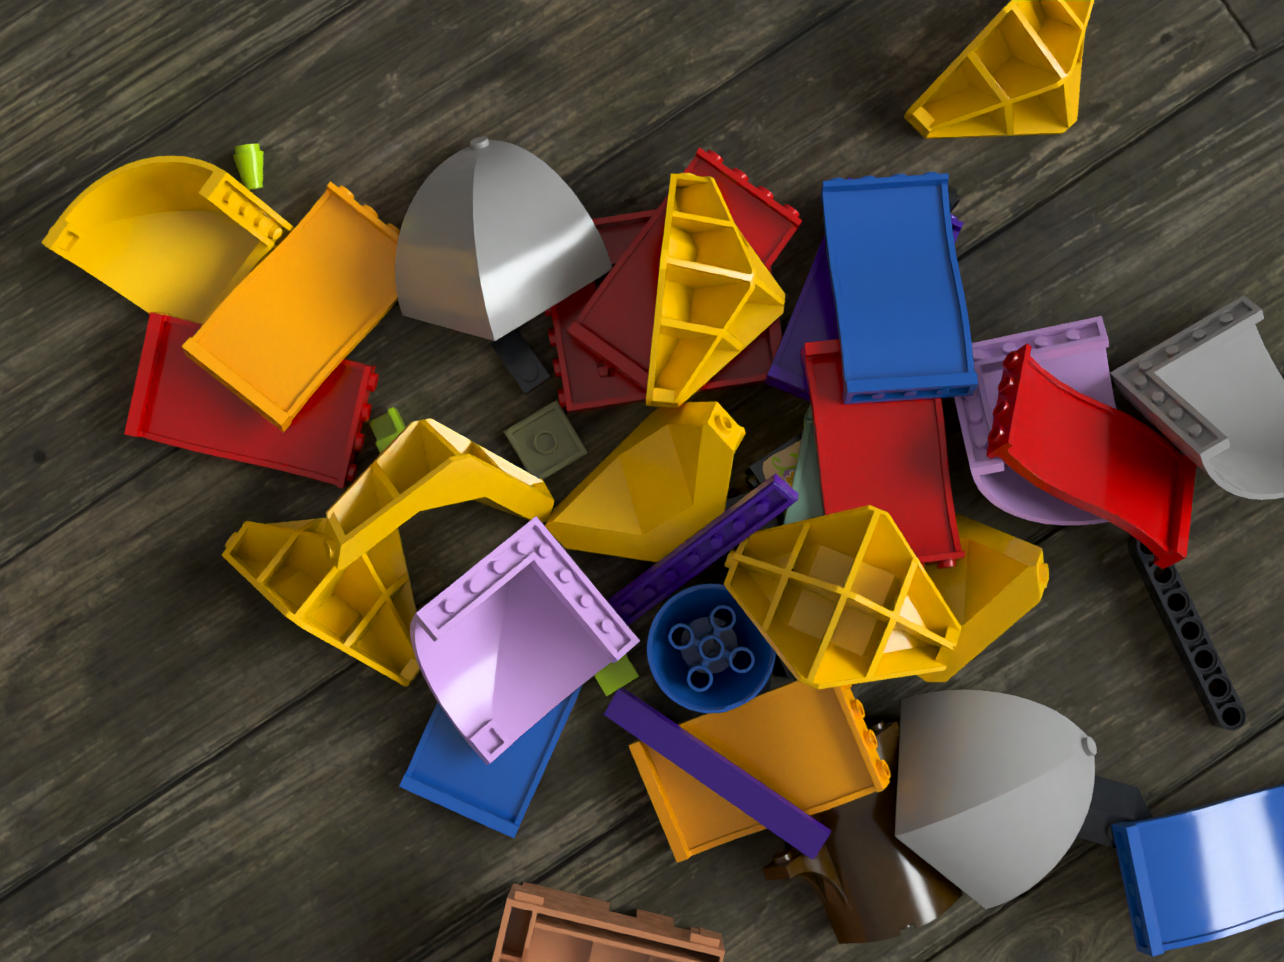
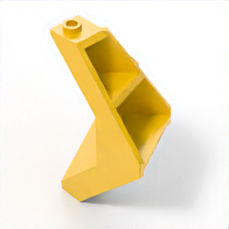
M1011 0L908 109L904 118L924 139L1063 134L1077 121L1085 32L1094 0Z
M671 173L659 268L646 406L678 409L784 312L785 293L734 223L716 181L711 176L700 177L691 173Z
M717 401L684 402L678 409L659 407L554 508L545 527L566 549L659 562L725 512L733 457L746 434L745 429L740 427Z
M431 418L413 421L408 424L325 512L327 521L323 541L324 552L328 559H332L338 571L346 568L419 511L473 500L529 521L537 516L543 523L547 522L551 516L554 499L542 478L538 479Z
M871 505L756 531L743 540L737 550L731 549L727 557L725 567L729 568L724 586L797 681L815 689L945 671L956 648L962 627L890 514Z
M955 513L962 551H965V558L956 561V567L937 569L936 564L924 565V569L962 628L956 648L945 671L918 674L917 676L926 682H947L1041 601L1049 580L1048 564L1044 563L1041 547Z
M327 518L269 524L246 521L238 533L234 532L225 544L226 550L222 556L285 617L302 629L401 685L407 687L412 683L420 671L410 636L411 621L417 613L398 528L346 568L338 571L332 559H328L324 552L323 541Z

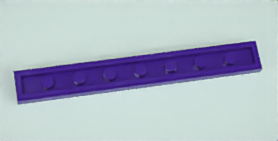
M777 474L772 475L608 599L607 602L626 625H630L798 501V493Z
M621 687L617 690L604 713L606 717L812 860L817 856L831 833L830 829L625 688Z

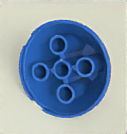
M721 584L692 586L671 597L656 614L647 640L649 666L662 691L679 705L702 713L727 712L752 700L767 683L774 667L776 652L764 636L758 632L757 627L726 587Z

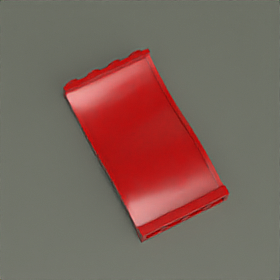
M699 148L684 173H691L700 177L711 176L715 179L734 223L769 270L802 223V220L798 218L800 214L790 205L784 204L782 206L774 201V195L763 186H758V188L747 181L749 179L748 176L735 167L731 170L722 164L723 159L714 151L708 149L706 152ZM668 195L567 330L570 337L646 391Z
M150 312L124 434L143 437L208 455L301 475L337 485L338 488L342 489L348 486L349 482H354L358 469V464H354L356 452H361L365 439V434H361L363 422H368L372 409V404H368L370 391L375 392L379 374L375 373V365L344 358L292 419V424L283 433L185 355L182 345L190 337H194L202 327V323L175 317L163 312Z
M839 339L804 343L800 352L802 362H804L812 411L823 516L871 505L890 514L923 568L924 565L936 564L937 569L956 567V561L965 558V551H962L952 499L941 398L844 404Z
M1025 344L1018 350L1008 353L1002 363L1004 368L998 385L999 393L993 410L994 418L988 435L989 443L986 456L990 459L994 457L1001 458L1016 473L1034 486L1066 503L1103 518L1128 532L1154 553L1153 563L1161 569H1165L1187 557L1197 465L1185 454H1180L1166 439L1147 425L1059 381L1030 356L1032 346L1029 344Z

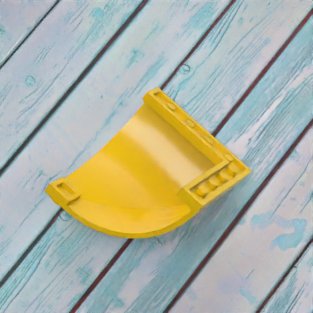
M157 156L126 164L95 181L67 207L41 243L102 281L149 314L150 312H163L204 324L226 297L291 233L294 227L219 167L203 160L185 156Z

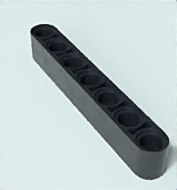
M1131 536L1128 540V551L1209 720L1219 728L1231 731L1239 730L1246 722L1245 709L1175 564L1164 569L1165 575L1161 582L1156 581L1153 575L1157 567L1153 563L1154 553L1152 551H1149L1147 554L1143 553L1140 549V541ZM1171 594L1176 595L1178 598V605L1174 610H1171L1167 604ZM1188 622L1191 625L1192 632L1185 639L1181 634V627L1184 623ZM1201 650L1205 654V662L1198 667L1195 663V655ZM1213 679H1216L1219 689L1214 695H1211L1208 686ZM1229 707L1232 710V718L1228 723H1225L1222 719V713Z

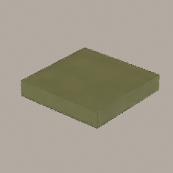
M557 400L503 431L527 472L538 479L542 478L545 480L588 454Z

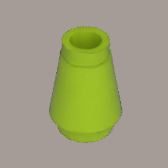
M259 144L235 146L233 158L244 187L248 190L263 188L264 151H260Z

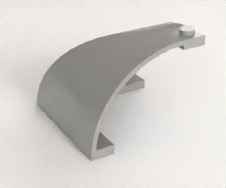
M483 136L471 140L470 146L460 150L440 164L428 176L414 196L403 220L398 237L395 258V284L403 316L496 341L611 271L613 267L603 240L591 217L561 177L545 162L529 151L511 143L490 140L488 137Z
M1243 295L1115 369L1110 374L1122 396L1220 487L1234 495L1248 499L1283 498L1284 379L1267 352L1255 325L1264 319L1263 311Z
M945 690L901 699L895 837L985 909L1014 899L1045 877L1062 859L1077 837L1092 799L1095 780L1094 755L1097 753L1096 744L1090 736L1088 737L1077 725L1057 711L1014 695L982 690Z

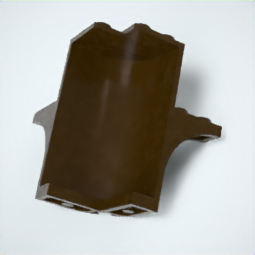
M876 720L866 725L867 729H871L875 734L878 743L876 750L880 760H885L889 767L891 777L887 787L881 792L877 793L876 791L845 804L810 815L831 830L830 835L813 860L791 845L787 850L774 854L772 861L762 868L766 881L791 879L794 876H798L810 884L825 907L839 944L869 943L900 936L899 930L906 929L911 925H914L916 929L924 926L943 914L963 896L958 886L895 837L900 728L897 721L884 723L883 720Z

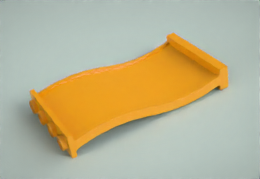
M330 181L324 194L291 233L226 297L194 337H190L182 345L185 355L284 433L292 424V419L324 380L398 301L395 284V258L400 230L390 223L384 224L378 219V214L366 204L360 205L354 200V195L342 185L337 187Z
M795 680L758 694L749 702L727 712L705 713L677 724L809 816L873 792H881L890 783L889 767L885 760H880L876 750L878 747L877 739L871 729L868 730L863 720L865 717L864 708L858 699L855 700L850 689L852 684L815 689ZM637 739L629 745L677 863L710 848L767 829L641 740Z

